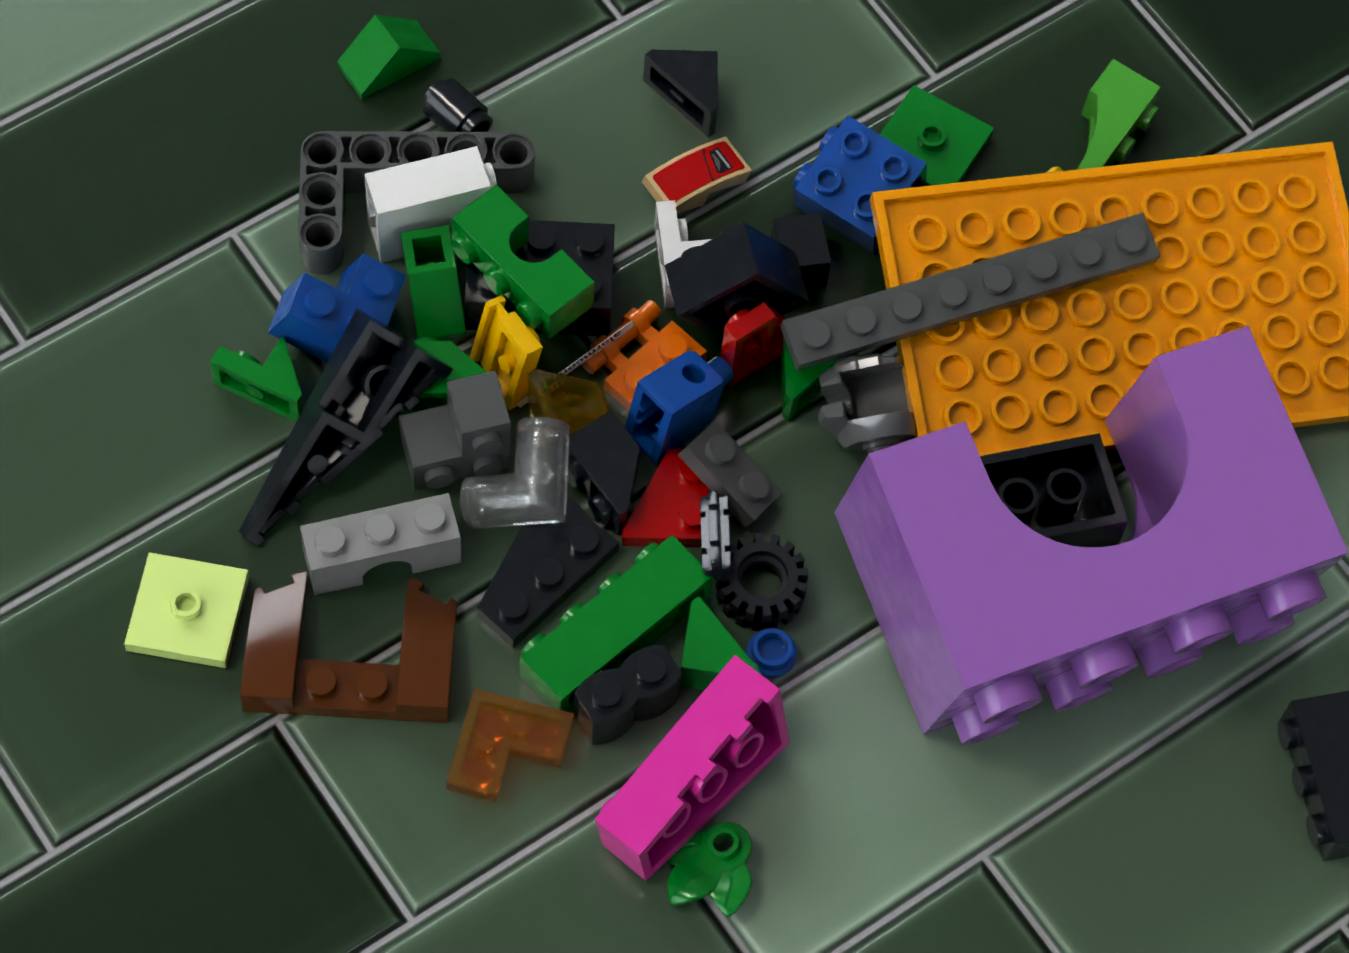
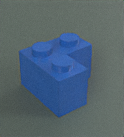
M364 253L342 273L337 288L304 272L283 292L268 334L278 339L284 337L285 342L328 363L356 308L388 325L406 275Z

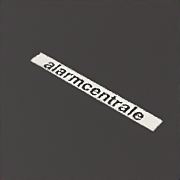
M631 321L516 404L521 408L634 327L633 322Z

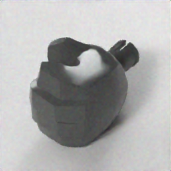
M879 353L864 356H847L835 360L832 368L819 374L822 395L829 403L822 406L818 412L819 425L833 436L845 451H863L869 454L916 438L914 414L909 412L902 372L904 367L902 358L883 356Z

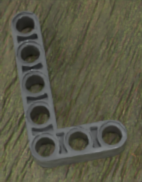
M320 131L312 133L302 142L300 152L298 236L302 264L308 271L319 275L330 274L341 266L344 258L345 193H366L364 174L477 146L483 164L489 162L492 164L497 185L505 193H519L528 189L534 181V143L529 137L516 132ZM321 160L331 161V162L326 163V164H318V163H316V162L321 161ZM369 160L378 161V162L375 163V164H365V163H364V162L369 161ZM518 161L520 164L511 165L507 164V162ZM323 200L330 202V203H328V204H326V205H316V204H314V203H316V202H318V201H323ZM322 241L330 243L323 247L313 246V244Z

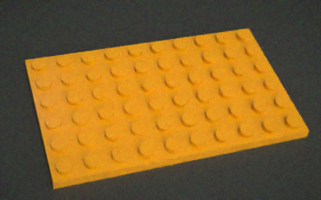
M1333 142L877 191L871 194L869 200L886 289L1140 213L1144 214L1160 253V258L1156 263L896 341L898 356L902 358L904 364L902 372L909 412L914 414L916 438L966 421L980 456L1100 433L1105 451L1117 450L1105 419L1155 357L1249 326L1293 428L1349 421V210Z

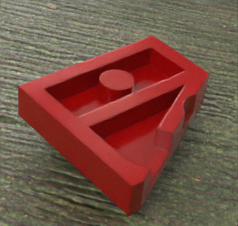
M765 302L751 311L743 309L737 312L727 321L724 327L721 358L730 365L734 375L733 380L728 383L729 387L780 356L783 341L780 325L786 318Z
M683 449L667 450L622 531V546H648L653 542L660 545L669 536L673 535L684 547H701L700 499L707 496L710 490L678 456Z

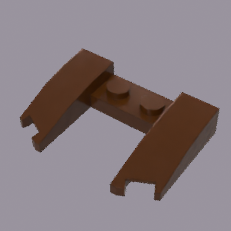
M307 572L291 575L292 584L265 594L261 587L255 589L240 690V700L244 712L448 723L457 617L456 600L451 598L447 604H444L422 592L424 589L423 582L408 578L399 665L300 659L308 584Z

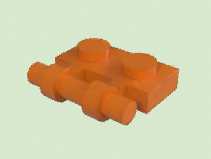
M648 300L639 309L632 308L622 316V324L608 336L601 335L591 343L590 347L592 350L632 321L635 325L581 364L589 374H594L603 365L607 367L612 374L604 380V390L628 411L630 410L637 382L688 350L696 352L704 361L706 360L707 350L673 320L660 332L651 326V323L662 314L659 306L652 300ZM635 338L642 347L628 359L620 350Z

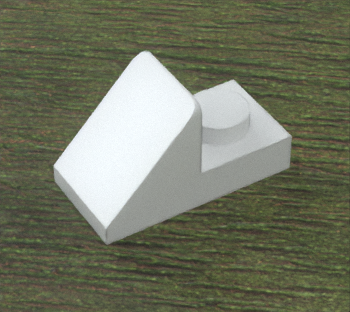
M675 200L656 202L654 230L665 309L675 308L664 265L681 257L685 250L701 246L712 239L688 241L686 219L677 218Z

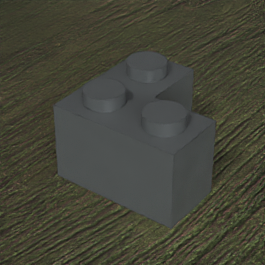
M496 371L447 381V405L399 416L400 439L414 489L423 487L439 489L452 484L454 480L470 476L487 478L510 467L511 421Z

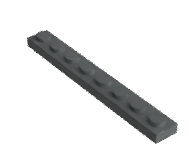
M1143 213L785 319L782 321L780 328L795 369L800 371L1156 263L1160 258V253Z

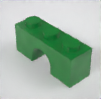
M496 184L452 217V248L466 264L472 262L483 273L485 282L496 295H505L516 306L517 314L526 326L532 329L538 328L550 340L593 307L595 282L562 249L542 262L531 263L518 258L514 254L515 251L529 242V216Z

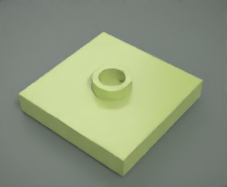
M149 552L124 643L126 651L226 668L249 580L248 570Z

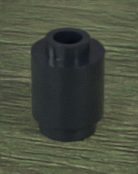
M454 78L436 81L428 88L424 95L423 113L444 132H488L492 126L493 119L488 115V108Z

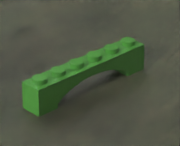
M1112 59L1089 90L1081 113L1082 116L1089 119V138L1086 154L1077 169L1112 166L1114 161L1122 164L1136 143V140L1132 138L1138 129L1146 132L1156 118L1160 108L1154 105L1161 87L1117 60Z

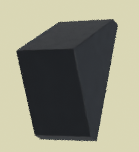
M651 49L646 53L643 81L709 138L715 133L718 110V51Z

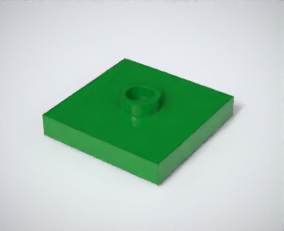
M913 85L880 135L927 163L926 183L923 186L962 182L991 139L994 127Z

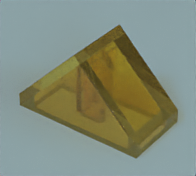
M534 369L528 374V409L543 448L561 443L566 437L610 411L602 387L598 382Z

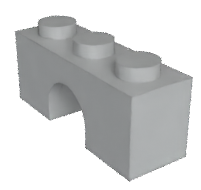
M449 493L300 526L303 553L314 596L363 585V576L369 569L387 562H407L411 566L412 574L461 563V537Z

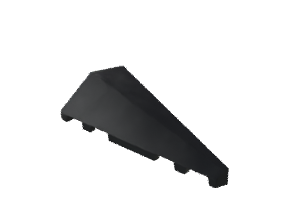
M356 308L248 512L239 533L246 540L256 545L261 544L265 540L263 534L286 514L292 516L302 507L300 501L318 485H327L383 435L382 428L404 409L410 411L420 402L418 396L437 379H446L453 368L397 330Z

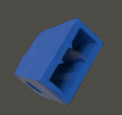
M688 350L637 382L625 429L640 446V451L656 466L661 463L668 449H678L713 419L724 386L734 378L730 365L721 357H714L709 362H706L696 352Z

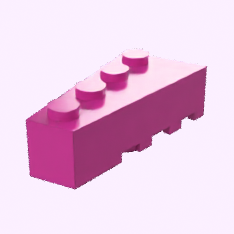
M734 655L618 793L603 805L599 815L595 818L602 845L647 881L790 743L780 689Z

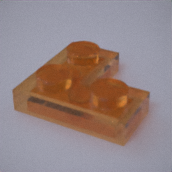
M474 688L446 781V789L497 802L510 755L560 768L574 722V714Z

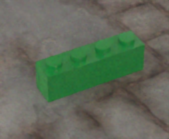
M673 535L669 536L660 545L653 542L646 546L636 557L634 566L622 575L616 572L609 576L598 588V595L585 605L577 603L561 617L560 625L547 636L543 633L538 634L522 649L520 678L559 719H562L574 709V693L582 682L598 672L608 669H619L630 655L652 645L685 618L690 612L692 600L700 596L705 601L710 597L713 576L704 575L702 564Z

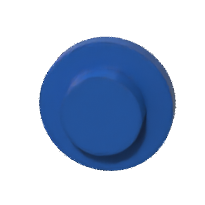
M768 628L755 633L750 638L746 654L760 670L762 676L778 678L784 676L793 668L797 657V648L793 639L787 633L776 628Z

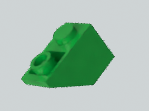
M449 225L401 232L404 262L417 338L431 337L444 341L467 337Z

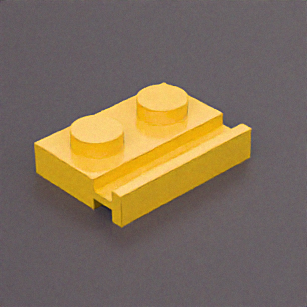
M500 295L485 303L470 358L475 362H480L486 372L496 371L508 410H511L518 406L516 403L527 396L543 346L535 330L526 326L515 311L508 314L504 309L506 299Z

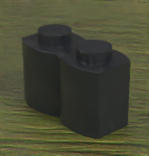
M652 645L642 648L630 655L619 669H608L598 672L582 682L574 693L573 717L591 745L612 742L623 736L633 726L635 721L653 719L668 711L679 698L682 673L664 645Z

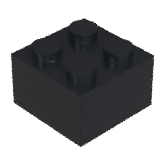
M744 222L727 227L718 237L701 246L685 250L681 257L664 265L677 316L722 339L727 321L743 309L751 311L765 302L783 316L809 302L796 251Z

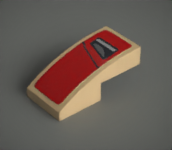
M725 136L702 144L669 160L645 175L642 183L656 202L675 200L676 211L680 213L703 206L712 192L745 183L752 170Z

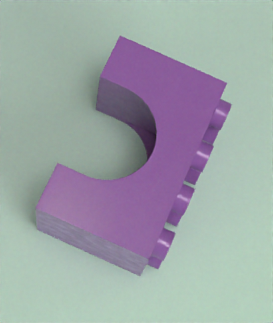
M1249 326L1155 357L1105 419L1133 490L1135 522L1130 541L1106 547H1078L1049 539L1022 523L1007 508L996 493L966 421L868 454L834 513L923 735L954 724L962 745H969L988 739L1019 724L1020 721L1017 714L1040 703L1043 700L1041 692L1047 690L1056 712L1071 709L1111 691L1113 687L1110 680L1138 667L1139 664L1136 659L1138 657L1148 679L1159 677L1204 657L1202 647L1214 643L1232 632L1238 646L1251 644L1279 633L1295 623L1292 615L1306 610L1327 598L1318 577L1349 552Z

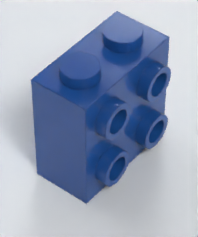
M847 115L839 128L832 126L827 131L819 146L821 153L811 165L806 162L798 171L793 181L795 204L797 208L807 214L821 213L823 224L874 255L879 248L869 200L872 192L922 187L926 183L927 163Z

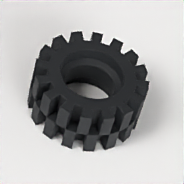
M754 533L753 542H749L746 535L739 538L736 548L731 544L732 571L725 574L723 579L716 580L715 589H717L716 599L718 605L724 603L723 613L727 618L735 614V624L742 628L745 622L749 621L752 622L751 631H760L761 624L767 623L768 628L777 629L780 620L784 625L792 621L793 613L798 614L802 608L807 589L808 567L803 568L805 559L801 552L794 555L795 545L790 541L784 547L779 545L780 536L772 534L770 542L763 541V533ZM752 568H766L778 575L781 587L772 596L759 597L752 595L745 589L742 578Z

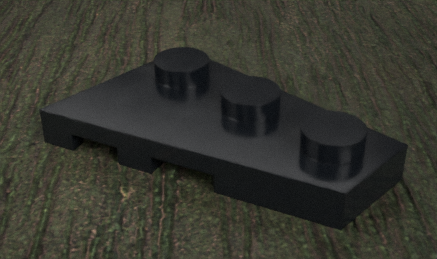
M547 479L477 607V616L514 648L619 551V542Z

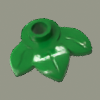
M733 822L718 823L707 831L699 830L667 861L675 866L668 879L670 903L673 906H679L711 895L718 909L726 917H731L736 913L748 897L753 883L751 874L746 866L753 849L748 832L742 826ZM726 840L734 841L730 850L726 852L717 851V846L721 842Z

